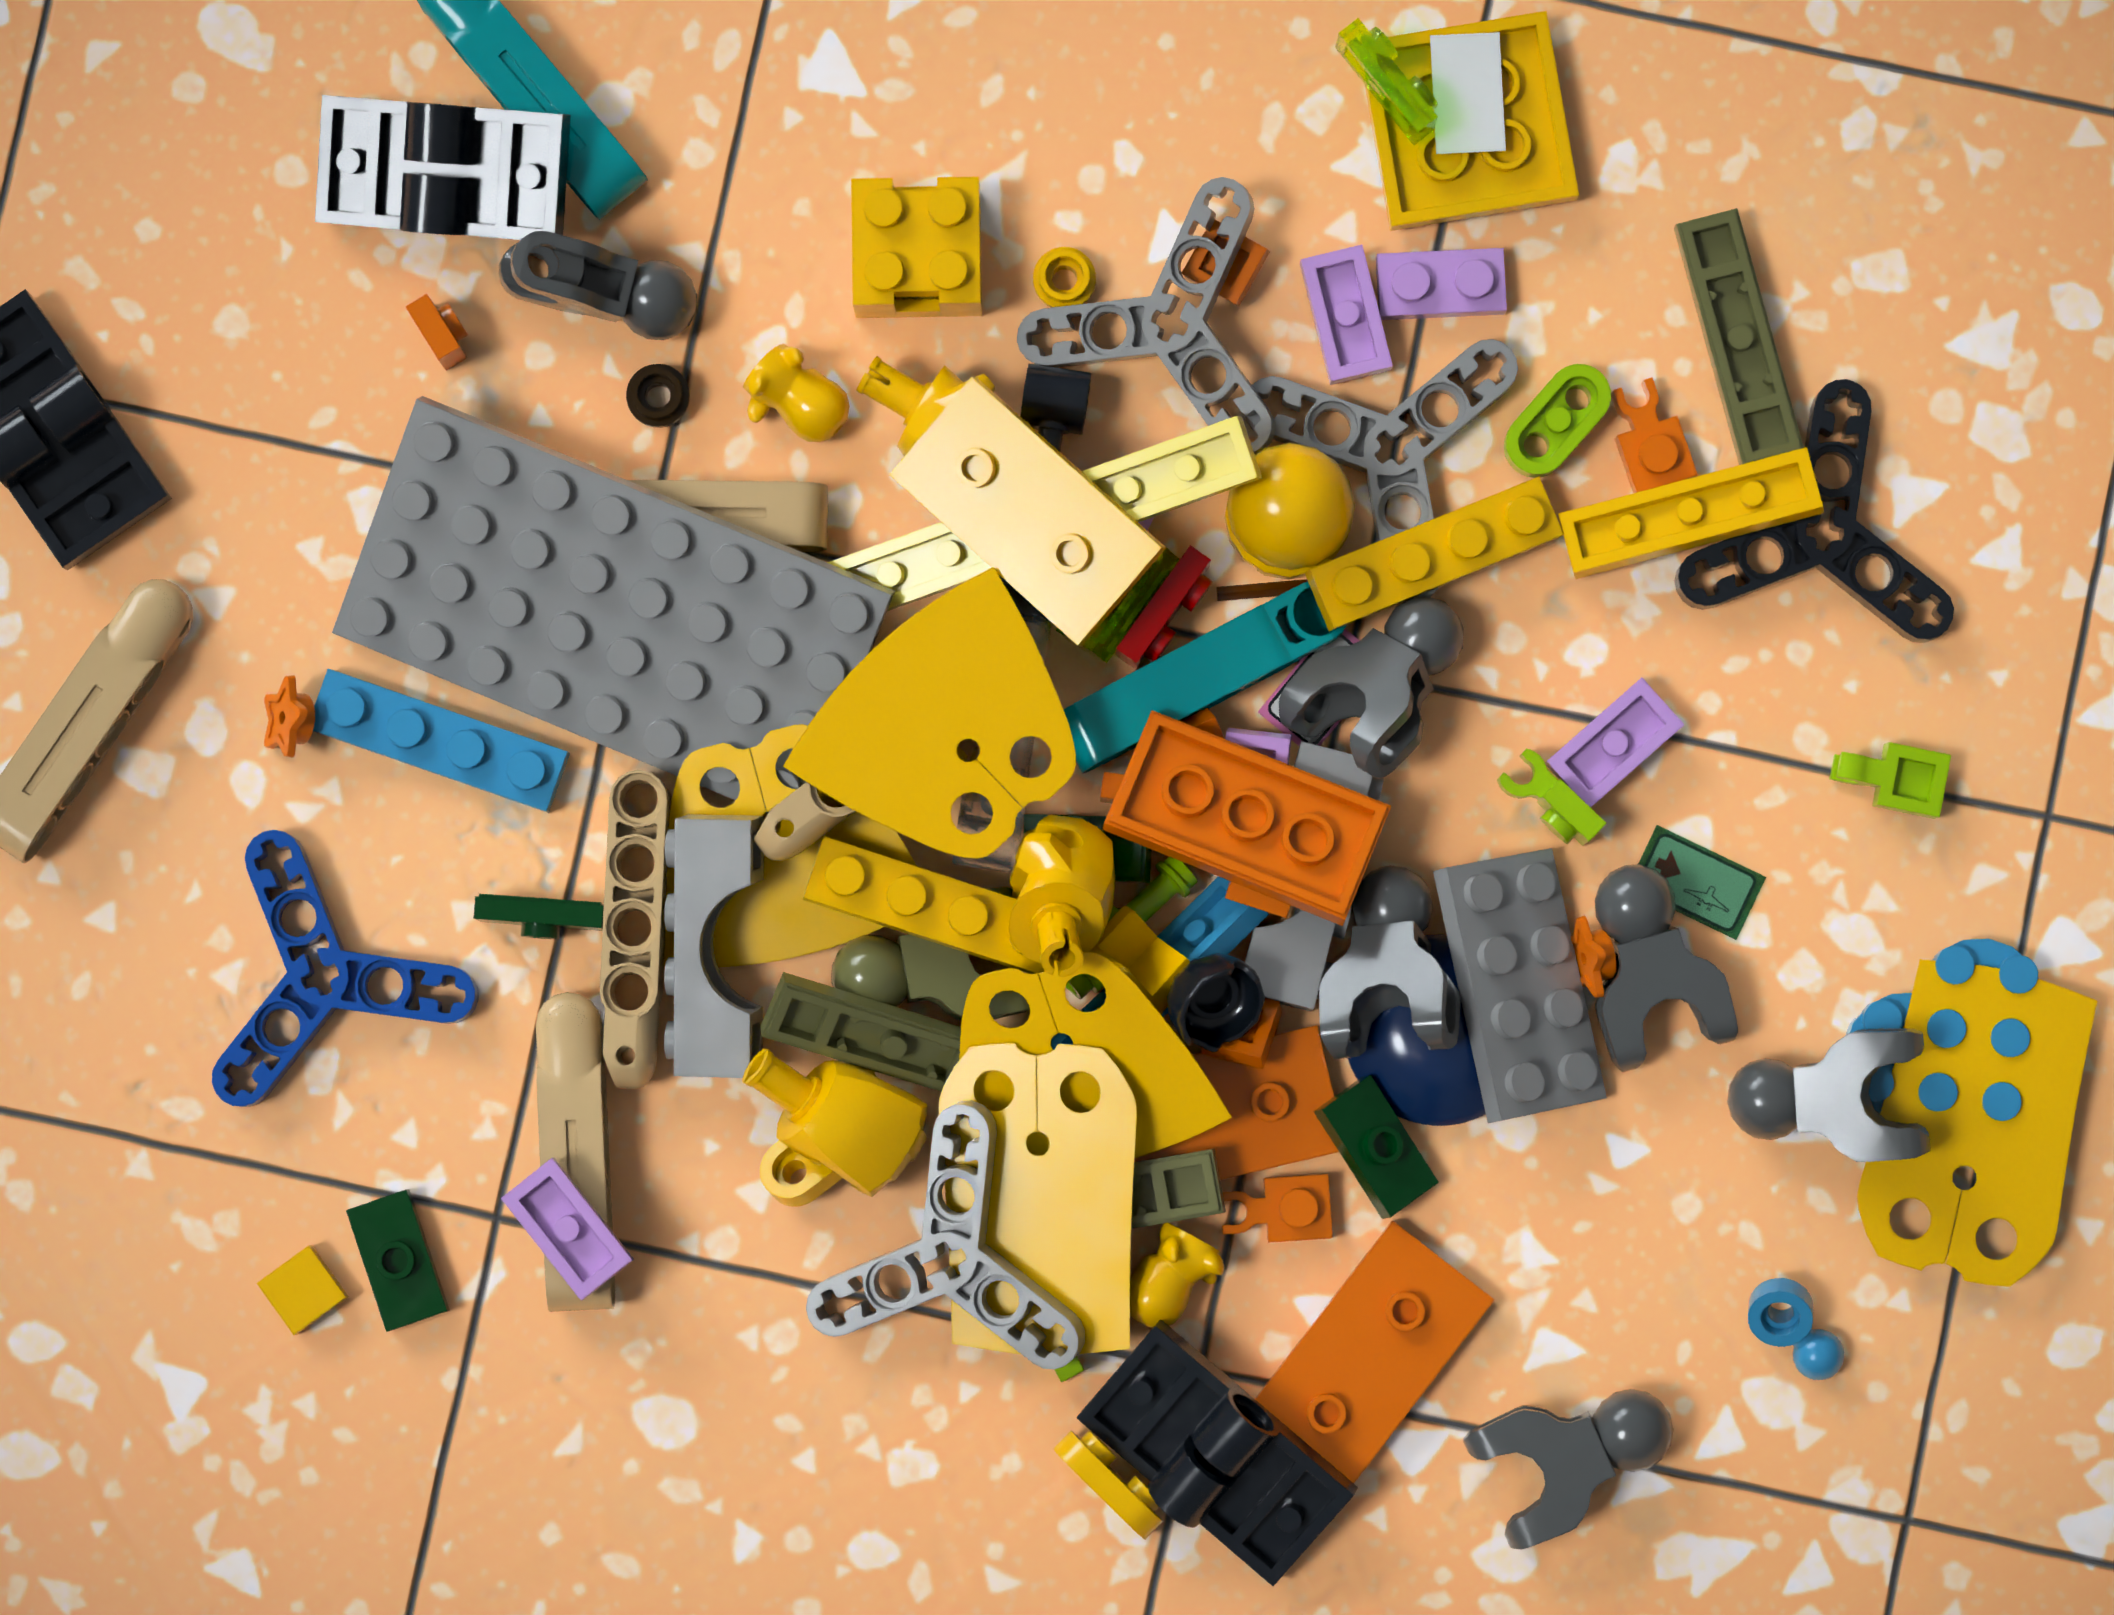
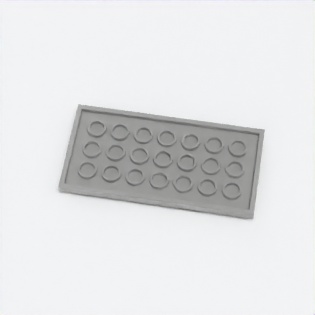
M421 396L415 401L332 633L678 776L679 770L687 756L700 748L727 743L738 749H747L760 744L764 736L772 730L798 724L809 725L839 684L872 651L895 590L430 398ZM790 748L778 757L776 774L785 786L798 789L806 781L783 767L793 748ZM723 767L712 768L704 774L700 782V786L733 800L738 798L740 784L736 775L729 769Z

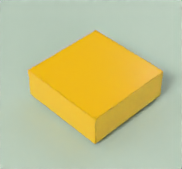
M312 1245L305 1247L256 1283L293 1335H298L349 1297Z

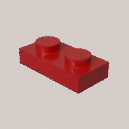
M1190 545L1119 643L1115 656L1135 670L1144 658L1151 662L1160 658L1176 634L1175 631L1168 627L1171 620L1182 606L1192 612L1212 585L1213 581L1205 576L1210 567L1211 559Z

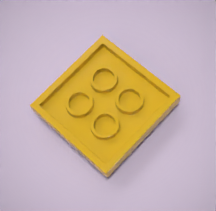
M1547 11L1359 42L1358 50L1390 231L1576 201L1578 199L1579 192ZM1500 32L1506 151L1436 154L1430 35Z

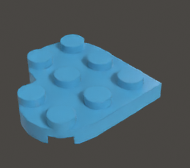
M1992 939L1962 940L1940 950L1932 959L1936 961L1935 966L1939 977L1949 984H1961L1967 981L1973 974L1975 965L1999 968V978L2002 985L2012 993L2021 994L2028 992L2039 979L2038 969L2030 958L2021 955L2012 946ZM1912 993L1890 994L1868 1004L1857 1018L1851 1021L1846 1035L1860 1029L1903 1028ZM1950 1009L1935 1012L1927 1023V1034L1930 1040L1942 1048L1958 1045L1966 1033L1964 1019L1959 1013ZM2004 1019L1998 1022L1991 1032L1993 1048L1997 1053L2005 1057H2016L2022 1054L2030 1042L2027 1027L2016 1019ZM1894 1063L1880 1067L1871 1079L1869 1095L1874 1109L1879 1114L1884 1100L1891 1094L1894 1087V1080L1891 1074ZM1933 1073L1921 1081L1918 1095L1921 1103L1927 1109L1939 1112L1949 1109L1955 1103L1958 1090L1951 1077L1943 1073ZM1994 1083L1985 1090L1982 1097V1106L1986 1114L1992 1119L2006 1121L2015 1117L2019 1112L2021 1096L2019 1091L2009 1083Z

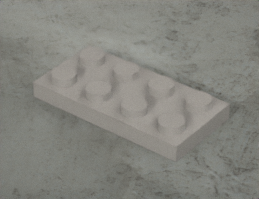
M1552 848L1433 871L1488 1124L1606 1099L1603 1077L1580 980L1575 950L1571 941L1570 927Z

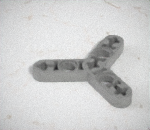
M1226 177L1214 178L1203 184L1192 202L1151 296L1043 308L1033 311L1022 320L1018 328L1017 343L1020 352L1027 360L1036 365L1057 368L1158 356L1208 426L1231 418L1229 412L1224 408H1221L1215 417L1209 408L1228 400L1237 387L1240 386L1245 394L1242 397L1233 399L1234 403L1245 415L1250 417L1258 413L1261 421L1254 427L1255 432L1259 436L1251 443L1254 454L1256 455L1264 448H1267L1272 443L1275 435L1273 415L1207 323L1253 219L1255 211L1254 202L1248 190L1236 180ZM1227 191L1235 192L1233 202L1240 208V213L1236 219L1226 216L1217 231L1220 237L1229 238L1225 249H1222L1206 237L1193 236L1198 224L1210 232L1216 218V213L1208 207L1211 198L1223 199ZM1192 249H1207L1215 258L1216 266L1213 275L1204 283H1189L1181 272L1182 259ZM1174 283L1188 294L1203 296L1198 308L1189 301H1186L1180 319L1188 324L1187 331L1183 336L1173 333L1167 342L1161 340L1164 329L1157 325L1156 321L1160 313L1171 315L1177 306L1180 298L1176 295L1167 294L1171 284ZM1109 313L1118 314L1125 321L1127 327L1126 337L1118 347L1102 349L1094 341L1092 335L1093 326L1103 315ZM1082 316L1079 335L1085 348L1084 353L1075 354L1077 343L1072 340L1054 343L1052 354L1045 356L1043 348L1032 345V336L1042 333V323L1049 321L1051 328L1059 332L1076 331L1072 318ZM1213 357L1223 363L1226 370V379L1218 391L1204 394L1194 387L1191 373L1198 361Z
M1494 339L1480 340L1467 348L1388 415L1282 377L1269 376L1261 378L1252 386L1262 399H1267L1271 391L1280 392L1283 394L1282 405L1296 412H1300L1301 400L1314 403L1305 417L1303 436L1290 432L1295 425L1296 419L1283 414H1277L1274 418L1275 435L1273 440L1284 444L1294 443L1315 447L1334 459L1338 464L1365 473L1378 542L1407 530L1397 529L1386 520L1384 506L1391 497L1407 495L1418 503L1420 519L1415 526L1434 519L1424 461L1506 394L1515 381L1518 365L1517 358L1512 349L1503 342ZM1481 355L1483 359L1490 361L1497 356L1503 362L1498 373L1502 382L1496 385L1489 378L1483 380L1470 394L1480 400V402L1472 407L1463 389L1448 378L1456 373L1461 384H1464L1475 374L1478 368L1474 358ZM1433 393L1447 394L1454 399L1457 405V418L1446 427L1431 425L1422 414L1423 401ZM1324 412H1338L1349 422L1350 434L1341 444L1334 446L1325 445L1315 436L1314 422ZM1257 413L1250 417L1245 415L1246 422L1255 431L1254 427L1261 421L1259 414ZM1408 413L1416 430L1430 439L1431 442L1423 447L1419 437L1416 436L1405 445L1401 453L1405 459L1404 463L1398 465L1396 461L1390 459L1382 464L1376 458L1381 448L1377 439L1384 435L1388 440L1394 441L1406 432L1409 425L1401 421L1400 418ZM1438 588L1430 590L1416 597H1431L1436 593Z
M972 1100L960 1101L943 1110L936 1118L932 1133L922 1238L830 1276L815 1286L808 1295L806 1311L809 1321L816 1330L824 1335L833 1337L846 1335L945 1294L1033 1364L1043 1369L1055 1370L1064 1367L1080 1354L1085 1344V1329L1079 1317L986 1244L997 1127L991 1111L983 1104ZM964 1115L969 1116L970 1127L980 1131V1137L968 1142L965 1152V1162L977 1160L978 1169L967 1164H954L951 1166L945 1164L946 1158L953 1160L960 1156L961 1137L956 1133H951L950 1125L961 1121ZM959 1177L971 1184L975 1200L969 1211L956 1212L945 1204L942 1189L944 1183L949 1178ZM943 1242H947L951 1250L962 1248L966 1255V1260L958 1265L960 1274L957 1275L952 1266H946L926 1277L922 1264L936 1259L945 1252ZM914 1252L919 1253L920 1261L914 1256ZM897 1265L907 1272L910 1277L911 1287L906 1298L893 1299L884 1294L879 1284V1275L884 1266ZM857 1276H862L863 1284L857 1279ZM927 1280L933 1285V1288L927 1287ZM1006 1281L1017 1290L1019 1306L1014 1314L1000 1315L994 1312L988 1305L986 1299L987 1289L992 1282ZM864 1288L867 1300L857 1303L844 1312L846 1321H843L839 1313L829 1315L825 1310L824 1304L832 1299L831 1289L837 1298H843ZM870 1303L876 1311L872 1312L870 1310ZM1035 1303L1041 1308V1311L1032 1319L1046 1329H1050L1056 1323L1061 1325L1066 1330L1061 1340L1068 1348L1066 1350L1059 1346L1052 1352H1049L1042 1346L1046 1339V1335L1042 1330L1031 1323L1024 1328L1022 1333L1015 1325L1030 1313Z

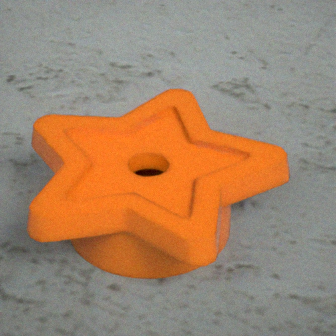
M294 675L284 677L277 694L265 695L264 703L269 721L264 746L270 749L279 746L284 756L294 758L296 744H305L312 735L315 724V708L309 695L297 693L296 678Z
M1584 915L1576 919L1574 934H1571V941L1574 946L1581 977L1580 980L1582 987H1587L1594 998L1604 997L1602 981L1612 979L1616 972L1615 950L1610 937L1604 930L1590 931L1587 918Z

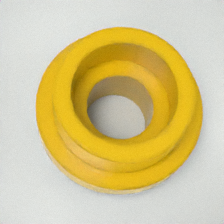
M1057 247L1042 255L1036 263L1033 272V285L1039 299L1050 308L1085 304L1094 292L1096 272L1091 260L1080 250L1072 247ZM1064 269L1073 272L1077 278L1074 287L1069 290L1056 288L1052 282L1056 272Z

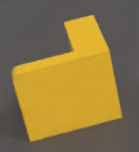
M1123 906L1107 923L1102 938L1090 951L1101 954L1117 965L1140 988L1160 1014L1168 1007L1167 995L1174 977L1190 962L1184 955L1158 938L1140 916L1128 906Z

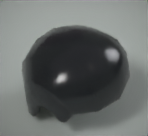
M1221 953L1194 958L1174 977L1167 995L1168 1014L1181 1038L1188 1046L1193 1043L1210 1052H1217L1225 1042H1232L1242 1038L1259 1022L1265 1001L1260 978L1256 971L1241 959Z

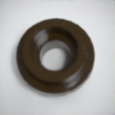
M651 364L641 368L632 376L627 386L626 400L631 413L639 422L649 427L663 428L675 424L684 416L690 403V390L685 378L678 370L665 364ZM657 386H663L670 391L669 402L660 408L652 407L647 402L649 391Z

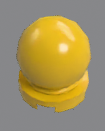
M1294 443L1267 447L1255 455L1262 479L1229 490L1224 517L1229 542L1234 549L1236 548L1245 562L1255 567L1264 576L1286 580L1305 577V572L1309 569L1333 560L1348 538L1355 509L1351 484L1337 462L1315 447Z

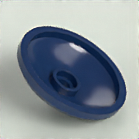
M1425 935L1431 943V955L1458 989L1447 935ZM1462 1003L1460 1004L1458 1040L1453 1048L1429 1050L1427 1044L1417 1036L1412 1027L1411 1009L1409 1007L1397 1006L1383 1011L1372 1022L1366 1051L1360 1056L1347 1058L1357 1080L1363 1076H1372L1399 1118L1422 1125L1450 1126L1465 1123L1486 1114Z

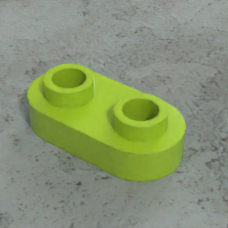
M1572 364L1558 371L1510 426L1504 440V453L1510 466L1521 475L1531 478L1545 477L1555 472L1607 412L1611 402V389L1605 376L1596 368L1586 364ZM1571 389L1582 390L1588 397L1587 407L1581 410L1572 409L1566 402V393ZM1530 436L1542 438L1547 445L1546 454L1541 457L1530 456L1524 448L1525 439Z

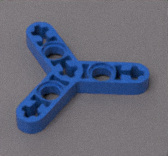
M278 830L264 831L251 840L247 846L244 858L246 869L287 973L217 1060L212 1070V1085L215 1093L222 1101L232 1106L251 1107L261 1103L280 1082L336 1009L444 1024L459 1023L467 1019L475 1011L479 1000L478 986L474 978L465 970L450 965L345 951L306 851L299 840L286 832ZM274 842L276 847L281 850H291L292 858L284 862V870L289 882L295 883L303 877L306 887L304 889L285 891L272 901L269 890L280 889L282 886L277 874L271 869L262 870L259 861L268 857L266 846ZM304 900L309 902L315 909L317 917L315 926L305 936H291L282 925L283 911L293 901ZM325 935L329 947L317 948L316 951L321 963L325 967H337L339 976L330 981L332 992L324 995L320 988H308L306 979L314 974V967L309 955L303 954L296 960L292 952L293 948L314 945ZM381 968H392L400 974L403 980L402 993L396 1001L390 1004H378L371 998L368 992L369 979L375 971ZM414 971H425V975L420 983L425 986L444 987L447 977H455V987L465 991L464 1003H453L450 1013H443L442 1002L431 998L418 997L420 1010H409L416 992ZM281 1009L293 1012L300 1023L298 1037L286 1046L273 1044L267 1038L265 1032L269 1016ZM253 1037L254 1041L263 1051L279 1057L280 1060L274 1068H272L268 1061L262 1060L251 1076L258 1083L256 1089L253 1092L241 1089L236 1094H233L230 1087L233 1085L234 1079L228 1071L233 1064L238 1067H246L256 1056V1052L246 1049V1045Z

